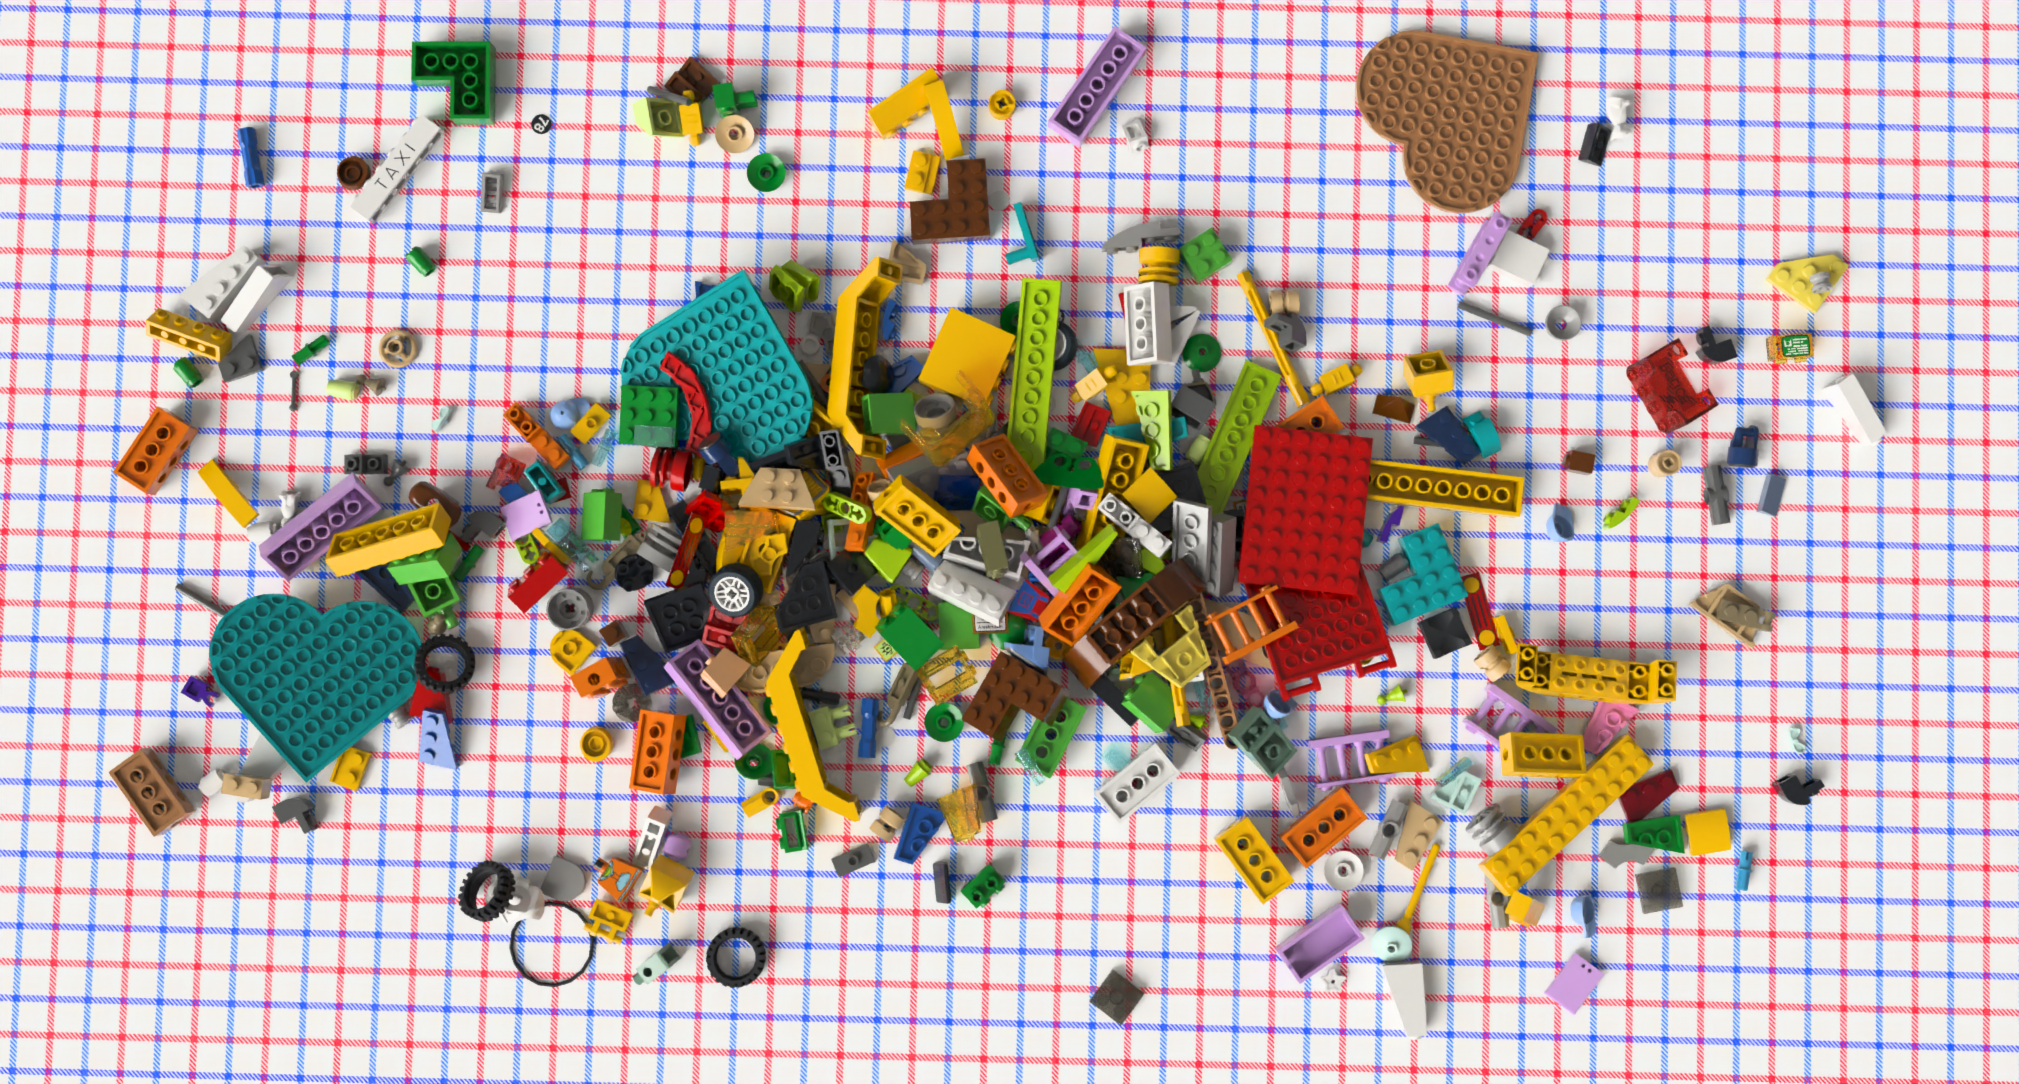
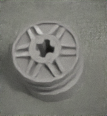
M930 394L918 400L914 405V414L923 442L930 445H943L951 442L960 434L961 427L955 402L948 394Z
M653 524L652 529L658 532V535L656 536L649 532L647 535L653 540V543L650 544L643 541L636 553L670 573L675 560L672 555L674 553L677 554V547L682 541V536L667 527Z
M575 587L559 590L554 593L548 600L546 607L547 617L552 625L567 631L585 625L591 619L594 611V604L590 595L581 588ZM574 604V605H575V607H574V610H575V611L570 612V611H569V609H570V606H569V605Z
M1497 803L1481 810L1465 828L1468 834L1474 832L1472 835L1473 840L1484 837L1479 846L1488 856L1504 848L1520 831L1519 827L1511 819L1501 822L1506 813L1504 811L1498 812L1500 806Z

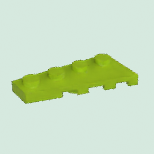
M1171 390L1131 391L1137 406L1135 407L1137 416L1139 415L1142 435L1145 437L1146 444L1149 445L1147 454L1151 468L1153 470H1173Z

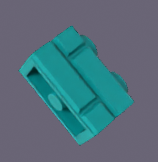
M538 460L523 471L534 488L541 490L547 504H553L566 494L563 487L551 471L548 470L543 461Z

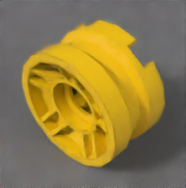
M1007 90L995 91L989 98L990 114L998 120L1009 119L1015 112L1014 96ZM1000 102H1004L1006 104L1002 107V109L999 106Z
M1052 634L1045 641V647L1050 648L1049 656L1054 659H1063L1072 648L1071 645ZM1056 642L1062 643L1061 649L1055 648Z

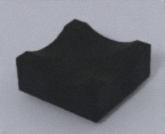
M1457 607L1418 622L1433 659L1440 658L1455 650L1473 644L1462 623Z

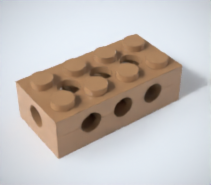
M151 747L138 750L108 772L153 837L166 834L196 812Z

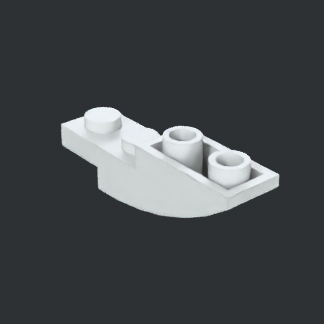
M1110 492L1097 507L1104 515L1159 559L1162 558L1173 544Z

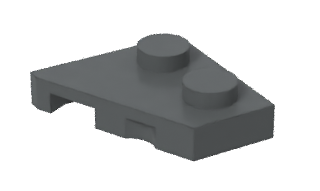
M250 334L246 335L218 363L225 383L264 371L253 336Z

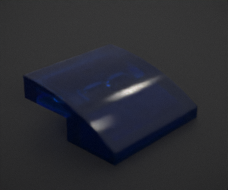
M940 475L938 490H935L934 500L946 510L971 511L976 499L980 478L978 475Z

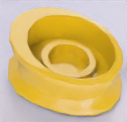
M599 726L591 727L581 737L580 749L583 756L589 761H602L613 750V740L605 728Z

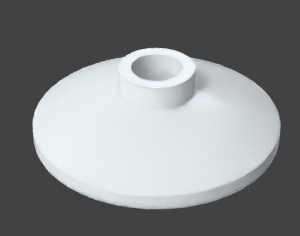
M1338 851L1330 855L1326 860L1324 876L1328 884L1333 888L1341 891L1351 890L1362 880L1363 865L1355 854L1349 851ZM1344 866L1346 871L1341 874L1339 868Z

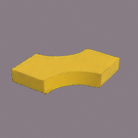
M536 527L532 531V534L540 543L550 550L562 563L570 565L574 561L563 547L550 538L544 530Z
M787 532L766 535L763 550L758 555L750 557L751 568L759 576L772 575L777 558L782 554L790 552Z
M864 584L852 598L858 609V617L854 627L871 638L877 631L875 627L879 622V618L876 615V605L880 596Z

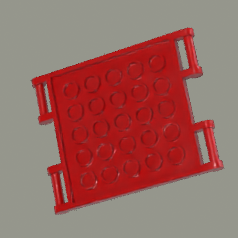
M1240 559L1235 561L1238 571ZM1361 561L1356 596L1278 587V589L1272 591L1285 619L1289 620V622L1296 621L1299 627L1264 645L1283 702L1297 695L1322 690L1317 675L1354 664L1358 678H1363L1366 674L1388 667L1390 669L1397 667ZM1243 583L1248 599L1260 594L1259 589L1266 586ZM1265 596L1255 600L1254 602L1268 629L1271 628L1272 632L1279 629V623ZM1386 654L1387 660L1362 667L1361 661ZM1311 678L1312 683L1290 690L1286 689L1285 685Z

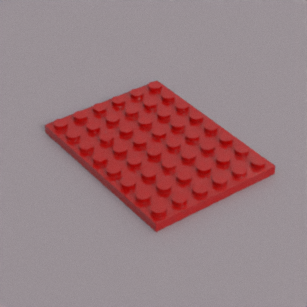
M1254 425L1238 573L1239 583L1270 584V586L1277 585V587L1357 595L1373 438Z

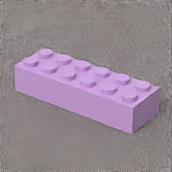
M1114 26L1048 120V127L1080 148L1145 56L1147 47Z
M352 472L258 546L260 557L289 582L328 551L334 534L359 527L381 510L380 500Z
M698 639L670 659L663 668L736 760H738L767 738L773 731L735 684L721 698L702 679L701 673L708 666L706 661L711 657V653Z

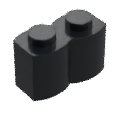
M705 465L698 488L702 489L701 493L707 490L715 495H720L722 491L720 481H725L727 475L721 469Z

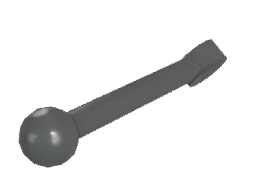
M296 371L290 372L292 391L289 410L292 412L297 410L295 395L296 379L299 374Z

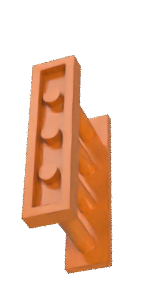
M1268 584L1259 589L1260 594L1221 614H1218L1216 611L1206 616L1208 620L1203 622L1204 625L1213 624L1226 649V656L1222 657L1225 665L1299 628L1296 621L1289 622V620L1285 619L1272 594V591L1278 589L1277 585L1271 587ZM1265 596L1279 623V629L1273 632L1271 628L1268 629L1254 602ZM1245 605L1248 606L1261 631V638L1257 640L1250 637L1237 612V609ZM1227 614H1230L1244 641V647L1238 650L1236 646L1233 647L1219 620Z

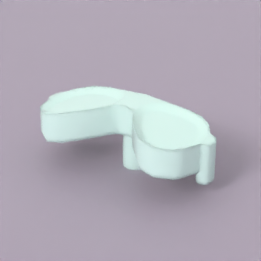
M442 407L440 409V418L433 420L431 423L434 431L438 433L444 423L449 424L447 418L453 409L449 407Z
M1790 727L1788 737L1792 749L1797 754H1803L1806 747L1797 740L1800 729Z

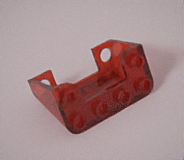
M1679 338L1629 365L1626 369L1627 378L1635 388L1637 395L1641 398L1658 430L1666 434L1688 425L1719 405L1709 388L1700 393L1695 392L1677 360L1688 355ZM1673 345L1678 347L1679 354L1675 353ZM1703 396L1709 399L1710 404L1704 402Z

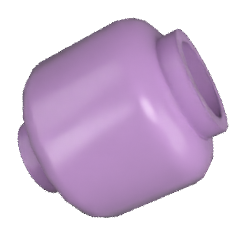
M679 832L668 835L663 853L677 863L679 859H686L692 842L688 839L689 836Z

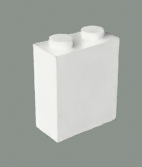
M1507 230L1487 268L1530 288L1539 282L1542 275L1539 272L1542 266L1545 267L1550 259L1548 256L1550 249Z

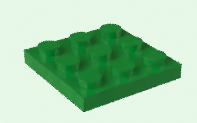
M621 385L619 444L678 447L680 388Z

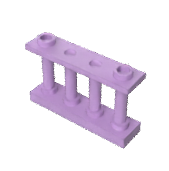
M1495 211L1490 220H1484L1446 287L1464 296L1469 287L1474 288L1512 223V219Z
M1056 525L1053 529L1058 536L1035 556H1030L1026 551L1020 555L1024 565L1054 597L1060 590L1052 586L1048 577L1078 552V549L1069 541L1070 535L1064 529L1060 531ZM1064 542L1069 547V550L1047 569L1044 568L1042 570L1039 566L1041 564L1040 561Z
M1488 683L1484 688L1488 692V698L1472 721L1463 719L1462 721L1466 725L1465 729L1473 734L1477 732L1499 748L1500 741L1495 736L1509 715L1514 713V711L1521 715V720L1513 732H1522L1526 725H1530V723L1537 726L1536 733L1555 734L1558 728L1493 683ZM1499 700L1505 704L1503 706L1504 710L1487 733L1479 727V724L1494 702Z
M1382 729L1308 740L1309 748H1314L1315 752H1317L1321 782L1314 783V786L1320 788L1321 791L1332 790V786L1378 779L1379 783L1391 781V778L1396 777V773L1368 775L1364 756L1365 741L1373 740L1376 749L1384 747L1383 742H1385V738H1390L1389 730ZM1353 743L1356 746L1360 771L1359 777H1348L1344 750L1346 744ZM1327 746H1334V749L1337 750L1341 779L1329 781L1325 756Z

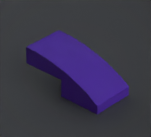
M1404 506L1396 507L1389 514L1379 531L1376 542L1383 544L1388 542L1391 526H1400Z

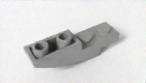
M1159 221L1139 224L1116 234L1102 245V252H1107V255L1118 254V251L1136 253L1142 247V241H1145V244L1156 243V240H1164L1167 243L1175 242L1176 239H1179L1180 227L1160 228Z

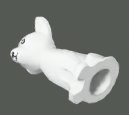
M1619 97L1607 99V115L1614 125L1609 141L1612 142L1615 138L1622 139L1632 135V130L1626 125V109L1630 106L1631 101Z
M288 489L281 491V494H279V498L282 500L281 508L284 516L278 523L279 529L295 517L298 504L301 502V491Z

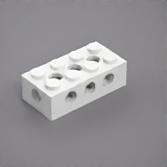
M1153 742L1097 788L1094 794L1120 825L1181 773L1159 746ZM1151 765L1157 767V772L1153 776L1147 773V769ZM1140 778L1142 785L1139 788H1133V779ZM1122 790L1126 791L1127 797L1122 801L1117 800V793Z

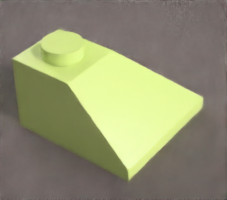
M645 97L632 104L636 124L648 135L671 138L684 137L677 102L665 98Z

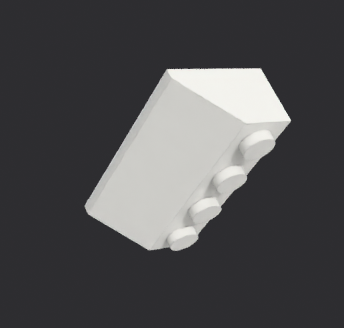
M1153 281L1124 287L1127 365H1158L1172 362L1169 284Z
M946 559L938 566L927 585L928 593L996 626L1000 625L1017 593L996 581Z

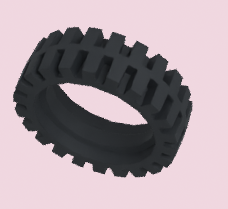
M441 634L439 637L435 635L432 639L428 638L424 644L422 643L416 653L414 663L417 679L419 678L421 685L424 684L427 690L431 689L433 693L441 692V694L449 692V694H452L454 691L458 692L472 679L476 663L475 654L471 646L469 647L468 643L462 641V638L459 636L455 638L452 634H449V636ZM447 646L461 653L465 660L464 672L457 679L442 682L435 680L428 674L425 669V660L432 650Z
M486 860L484 863H478V867L474 866L472 873L468 872L466 874L468 878L467 880L463 879L462 883L464 886H460L459 889L462 893L458 894V899H460L458 903L461 906V911L480 922L493 921V918L497 919L500 917L499 913L503 914L505 912L504 907H509L510 905L508 900H512L514 897L511 893L515 892L513 885L516 884V881L513 879L515 876L509 868L495 861ZM497 874L498 882L494 896L489 903L477 909L476 898L480 886L488 877Z
M743 927L728 928L717 934L711 941L706 953L707 969L710 971L712 978L714 977L716 982L730 988H741L755 981L761 974L766 962V950L763 942L759 939L760 937L757 934L755 935L753 931ZM731 938L746 940L752 945L755 952L754 966L749 973L743 976L733 977L727 975L720 969L717 962L719 947L723 942Z

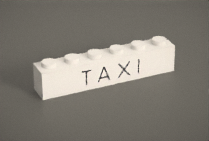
M422 114L413 120L412 127L400 137L398 145L389 151L388 158L384 163L378 165L376 173L365 182L364 189L360 194L355 195L352 199L350 207L372 224L377 222L445 134L441 128Z

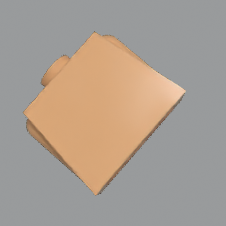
M724 647L717 656L712 654L706 661L708 666L701 673V677L723 698L751 664Z

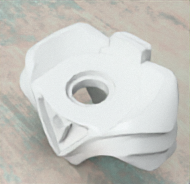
M517 877L515 880L516 884L513 885L515 892L511 893L514 897L512 900H508L510 905L509 907H504L505 912L503 914L499 913L501 919L509 925L527 918L540 920L545 909L542 890L531 886L529 879ZM498 879L488 887L485 903H489L494 896Z

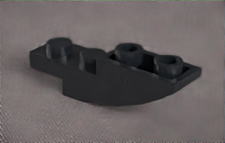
M839 429L821 430L819 435L826 470H829L832 491L851 498L854 477L842 434Z

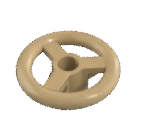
M396 329L389 331L382 337L378 350L385 364L393 368H402L413 362L417 355L418 346L415 338L409 332ZM396 335H399L398 340H397V339H392V340H390V341L387 343V346H386V348H385V344H386V342L388 341L389 338H391V337H393V336H396ZM405 338L411 343L412 350L410 356L404 351L403 344ZM399 345V350L395 351V347ZM386 354L399 355L404 361L393 362Z

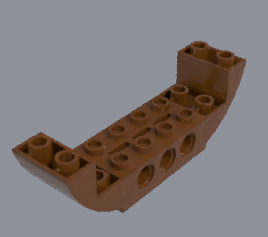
M1183 558L1174 561L1141 585L1090 629L1067 652L1062 661L1088 691L1102 679L1101 676L1188 601H1193L1208 587Z

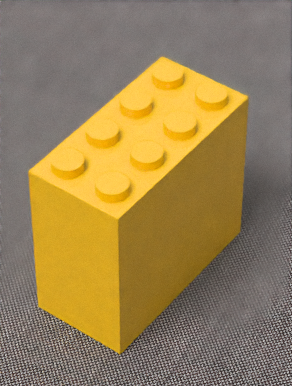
M951 307L918 378L921 385L939 393L948 394L953 399L984 412L986 408H990L993 402V391L997 392L1002 382V378H1000L1001 373L1005 374L1009 367V356H1013L1017 345L1016 336Z

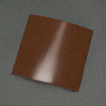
M689 56L679 71L673 73L664 87L670 92L683 96V91L692 90L695 96L693 101L702 104L712 94V85L720 84L721 82L698 61Z

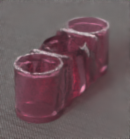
M1240 658L1236 660L1239 664L1236 671H1232L1229 668V664L1225 665L1224 663L1225 670L1229 673L1230 678H1232L1233 689L1241 694L1248 706L1261 707L1264 704L1265 697L1260 692L1259 687L1256 686L1257 680L1255 675L1247 670ZM1244 676L1249 680V685L1245 688L1239 684L1240 679ZM1254 693L1259 695V702L1255 705L1250 702V696Z

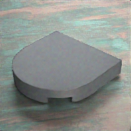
M554 855L540 889L548 897L558 901H570L583 892L586 884L585 875L578 864Z

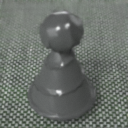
M394 459L390 476L383 479L385 486H392L394 479L410 472V469L405 466L406 460L401 462Z

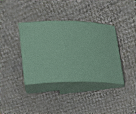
M1254 706L1227 734L1238 748L1270 779H1273L1298 751L1279 726L1272 723L1262 709Z

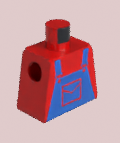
M1025 579L1008 613L1038 622V617L1048 606L1047 604L1051 597Z

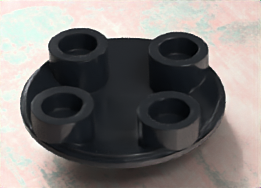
M880 355L866 358L863 367V378L861 380L863 387L868 388L874 394L888 392L894 381V372L890 362Z
M639 554L628 555L617 564L615 580L627 592L640 590L653 582V565Z

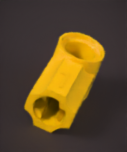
M886 588L879 592L880 618L886 617L897 604L896 590Z
M772 786L767 787L741 802L742 809L750 818L777 803L781 798V791L774 789ZM767 791L775 793L774 801H770L767 798Z

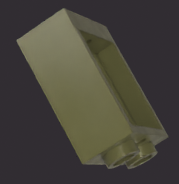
M998 520L978 524L976 532L987 578H1002L1007 573L1009 565Z

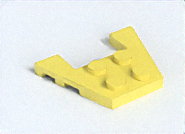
M1191 604L1174 615L1186 633L1162 653L1157 655L1147 640H1143L1130 651L1134 656L1179 688L1185 686L1212 664L1204 640L1201 639L1198 630L1199 625L1195 621Z

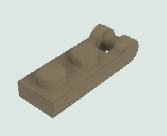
M1720 599L1716 619L1765 632H1772V620L1776 617L1775 612ZM1760 616L1765 617L1763 624L1758 623Z

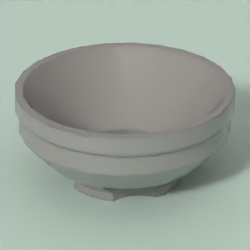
M1559 305L1547 314L1545 329L1553 339L1566 341L1574 338L1579 333L1582 323L1581 317L1573 307ZM1561 319L1565 322L1564 330L1556 329V320Z

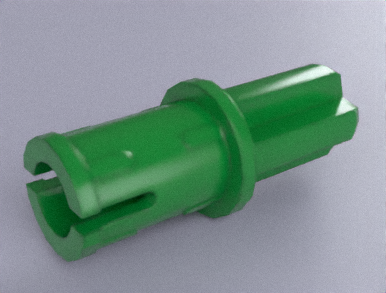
M321 335L310 344L306 343L305 347L291 356L296 364L300 366L312 356H317L316 353L328 346L330 341L325 335Z
M474 544L467 556L462 558L463 561L453 573V576L457 580L463 581L471 569L476 567V562L485 550Z
M1006 734L1001 742L993 739V743L990 744L992 748L988 763L1001 764L1003 748H1006L1004 745Z

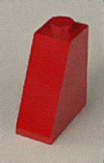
M429 665L425 668L428 674L435 680L447 682L444 672L439 671L440 668ZM418 678L409 715L422 718L424 708L429 707L445 711L448 724L453 723L454 719L449 692L441 694V692L433 693L431 689L427 690L424 684L421 685Z

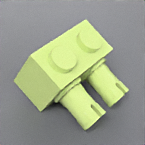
M848 703L833 709L826 706L808 712L820 750L840 744L843 738L857 735L856 729L849 730L855 728L854 722L838 728L834 723L837 719L851 716L850 710L844 712V710L849 709Z

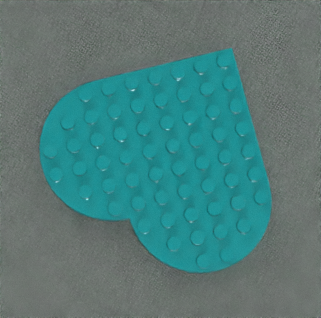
M745 269L646 329L634 339L629 346L625 358H623L620 370L622 385L680 388L678 440L689 439L692 416L683 389L672 377L659 369L667 351H671L683 359L699 377L711 407V434L715 432H722L732 446L730 455L733 458L745 457L749 462H753L785 450V444L803 439L810 426L813 415V394L809 380Z
M280 593L257 595L238 603L222 617L210 641L209 658L212 674L221 690L307 783L411 697L418 680L414 668L415 657L422 645V641L415 627L403 614L382 603L352 601L338 605L321 614L314 606L300 598Z

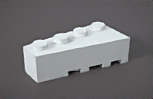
M241 246L178 295L208 319L218 322L229 309L258 265H265L266 261L251 249Z
M956 536L945 547L943 559L986 572L978 538ZM1003 540L1009 565L1004 578L1018 582L1024 564L1020 555L1028 551L1031 541Z

